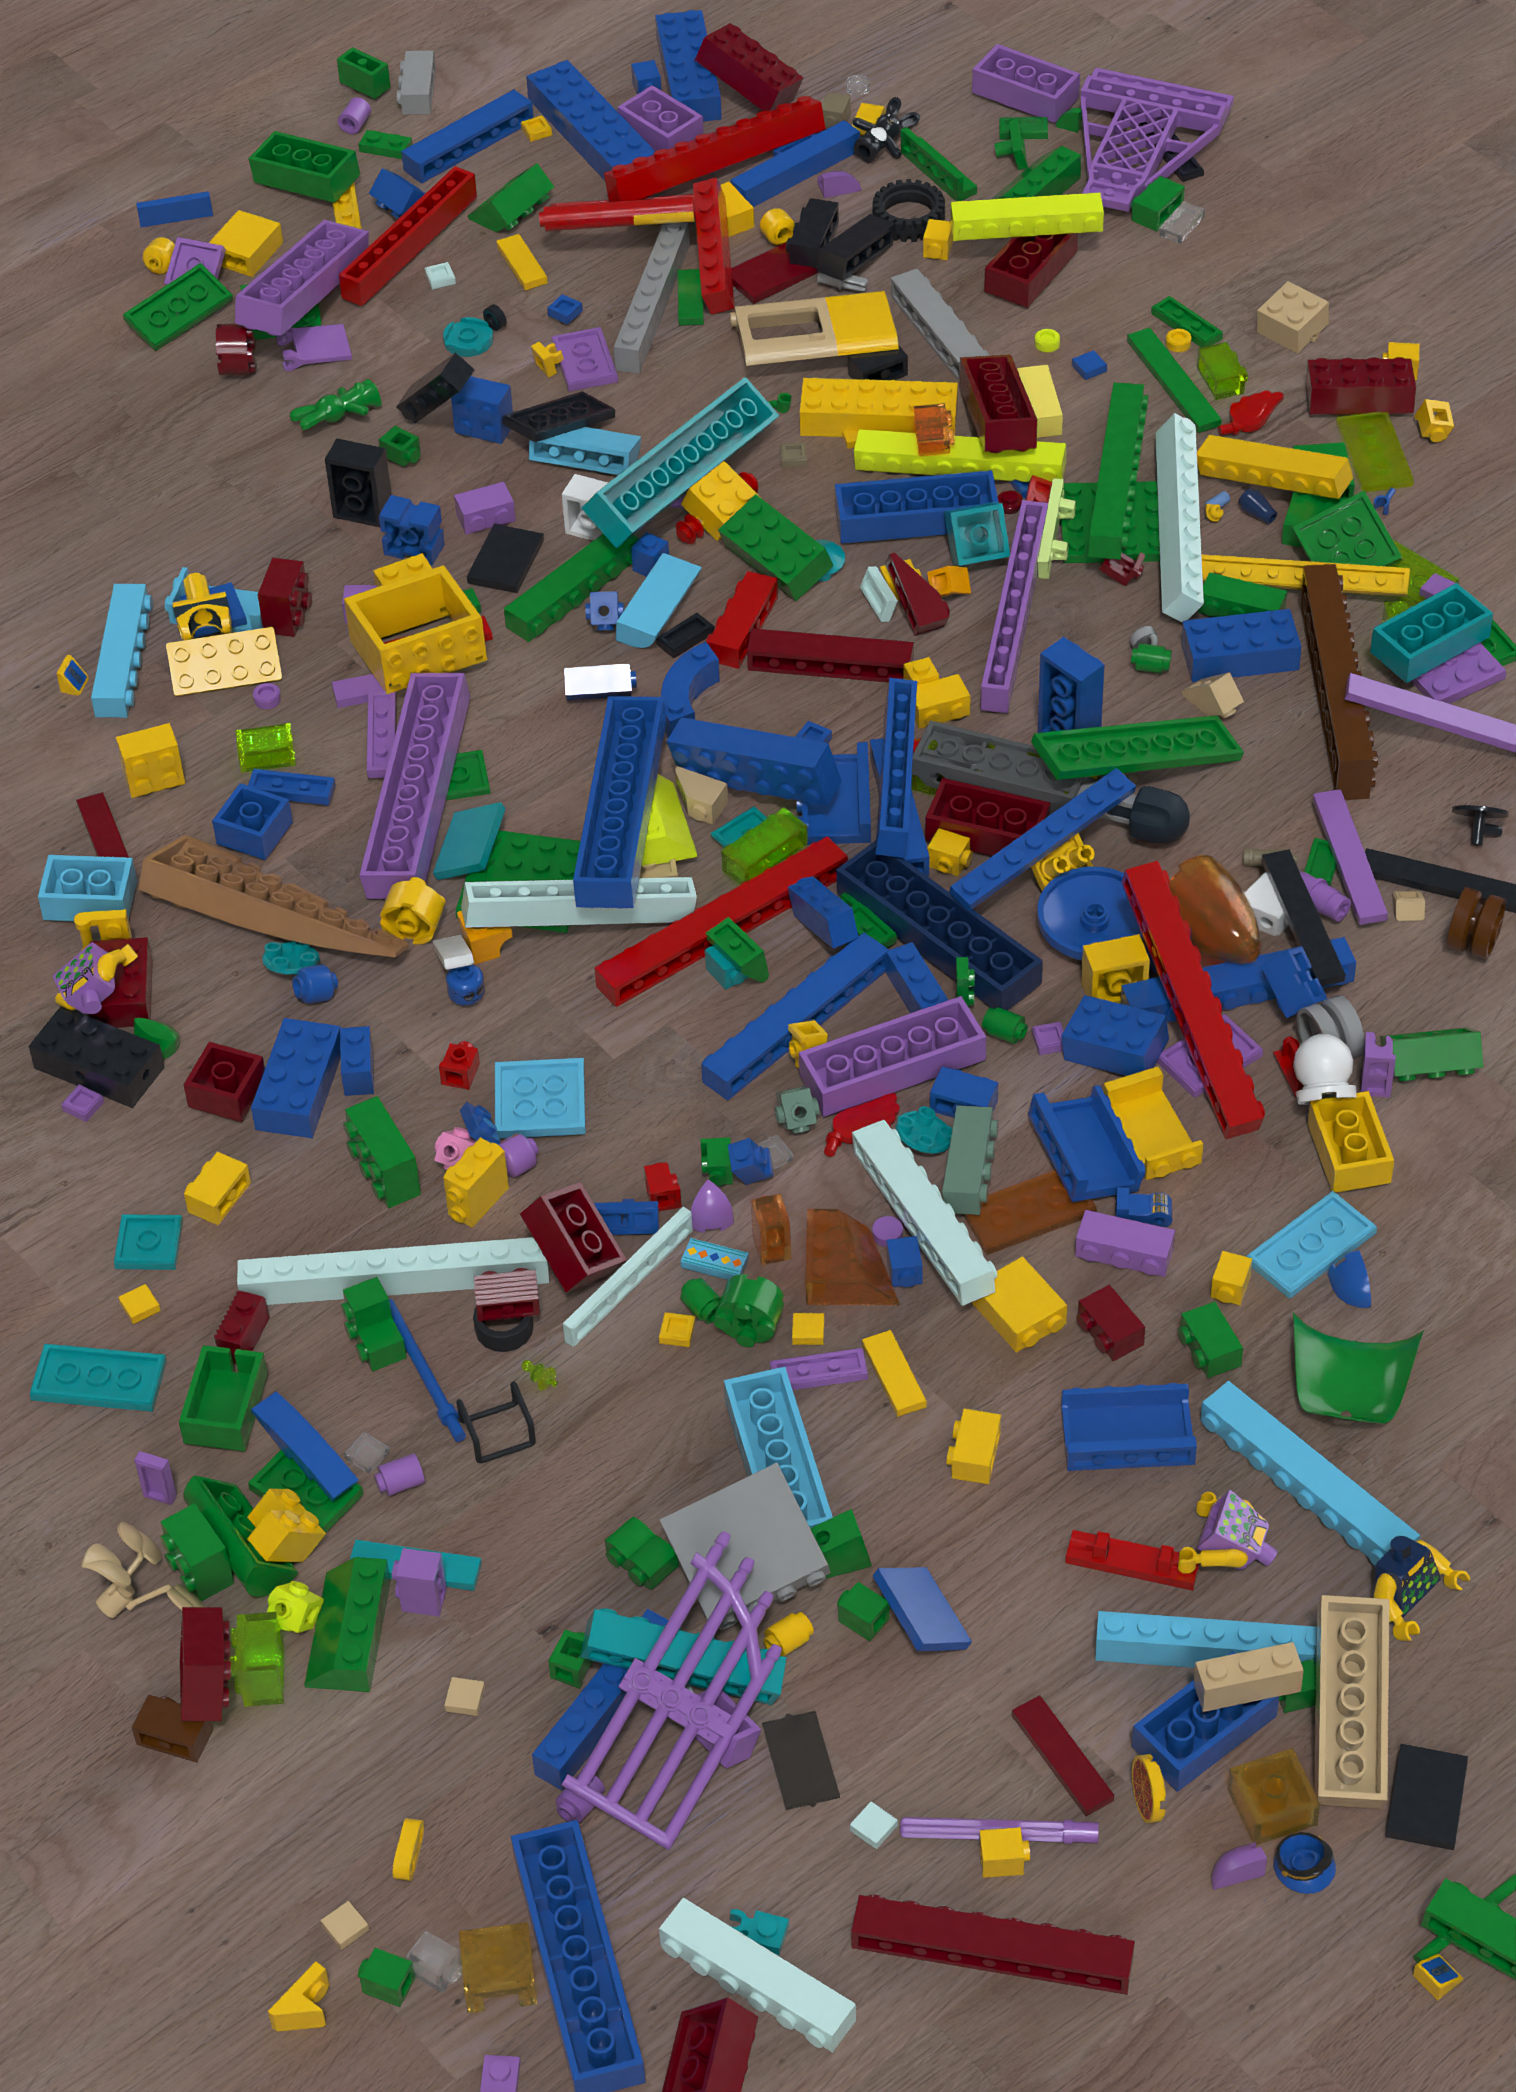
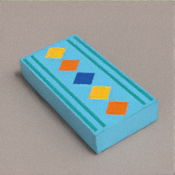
M690 1238L680 1261L681 1268L729 1280L735 1275L743 1274L749 1260V1253Z

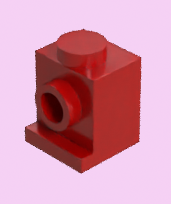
M461 1041L458 1045L450 1043L443 1061H440L439 1064L441 1085L470 1090L480 1065L478 1048H475L466 1041Z
M668 1162L644 1166L645 1185L649 1201H658L659 1212L682 1208L681 1191L676 1173L670 1174Z

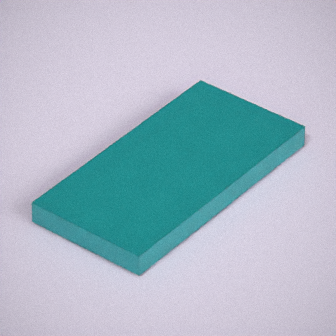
M44 1344L29 1393L31 1401L153 1412L167 1363L166 1355Z

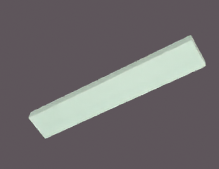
M682 1207L563 1323L564 1339L567 1344L572 1347L576 1346L693 1231L690 1210Z

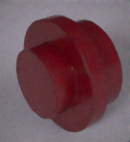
M1007 490L997 496L998 502L1003 503L1004 514H1015L1020 510L1023 500L1020 493Z

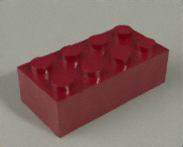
M731 23L705 36L695 57V61L762 111H772L777 109V106L780 104L792 102L804 78L794 68L787 66L775 54L767 51L758 41L751 39L739 27Z
M1078 233L1012 237L985 267L984 291L1028 308L1077 253Z
M1317 358L1316 360H1308L1306 391L1309 413H1414L1416 383L1411 358Z
M942 778L925 817V840L931 842L940 828L970 838V851L994 856L1051 814V802Z

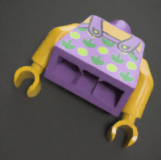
M91 942L53 975V979L60 991L55 997L56 1003L70 1011L77 1009L83 1014L98 1013L102 1007L101 1002L113 993L115 989L114 974L117 965L122 963L123 966H127L138 955L129 944L121 950L117 949L108 953Z
M1228 1490L1219 1499H1216V1495L1212 1492L1207 1491L1203 1493L1196 1507L1198 1515L1208 1517L1197 1547L1201 1553L1197 1554L1193 1548L1184 1547L1179 1553L1178 1570L1182 1573H1191L1195 1570L1196 1564H1201L1202 1567L1223 1566L1243 1570L1255 1559L1265 1566L1270 1565L1277 1555V1550L1264 1542L1269 1528L1268 1522L1254 1510L1249 1501L1241 1499L1231 1490Z

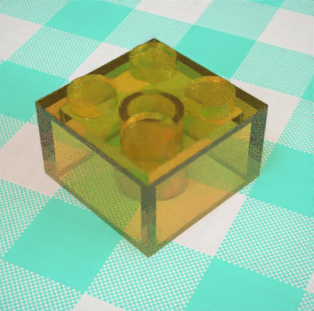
M1293 1748L1229 1769L1227 1789L1252 1842H1256V1845L1318 1825L1320 1802Z

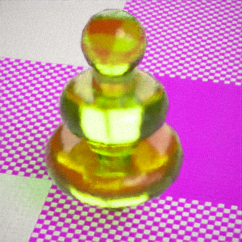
M530 1360L522 1362L521 1368L526 1372H530L531 1381H538L537 1387L539 1390H545L550 1385L553 1387L557 1386L558 1382L554 1380L556 1377V1369L554 1367L545 1369L542 1363L534 1366Z

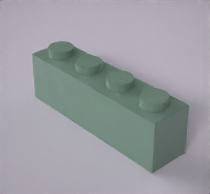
M956 1106L942 1190L944 1203H949L955 1214L980 1215L982 1202L987 1203L988 1184H985V1182L991 1181L992 1163H989V1159H994L995 1141H992V1138L998 1137L999 1129L998 1120H993V1107Z

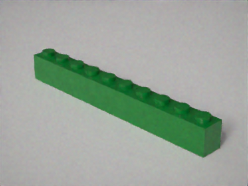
M1113 382L1090 527L1088 557L1121 560L1122 549H1127L1128 533H1130L1135 486L1137 485L1149 395H1144V384Z

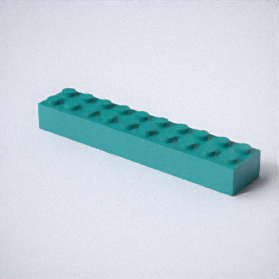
M745 376L597 491L581 509L617 549L685 495L688 489L723 461L729 460L764 432L780 415Z

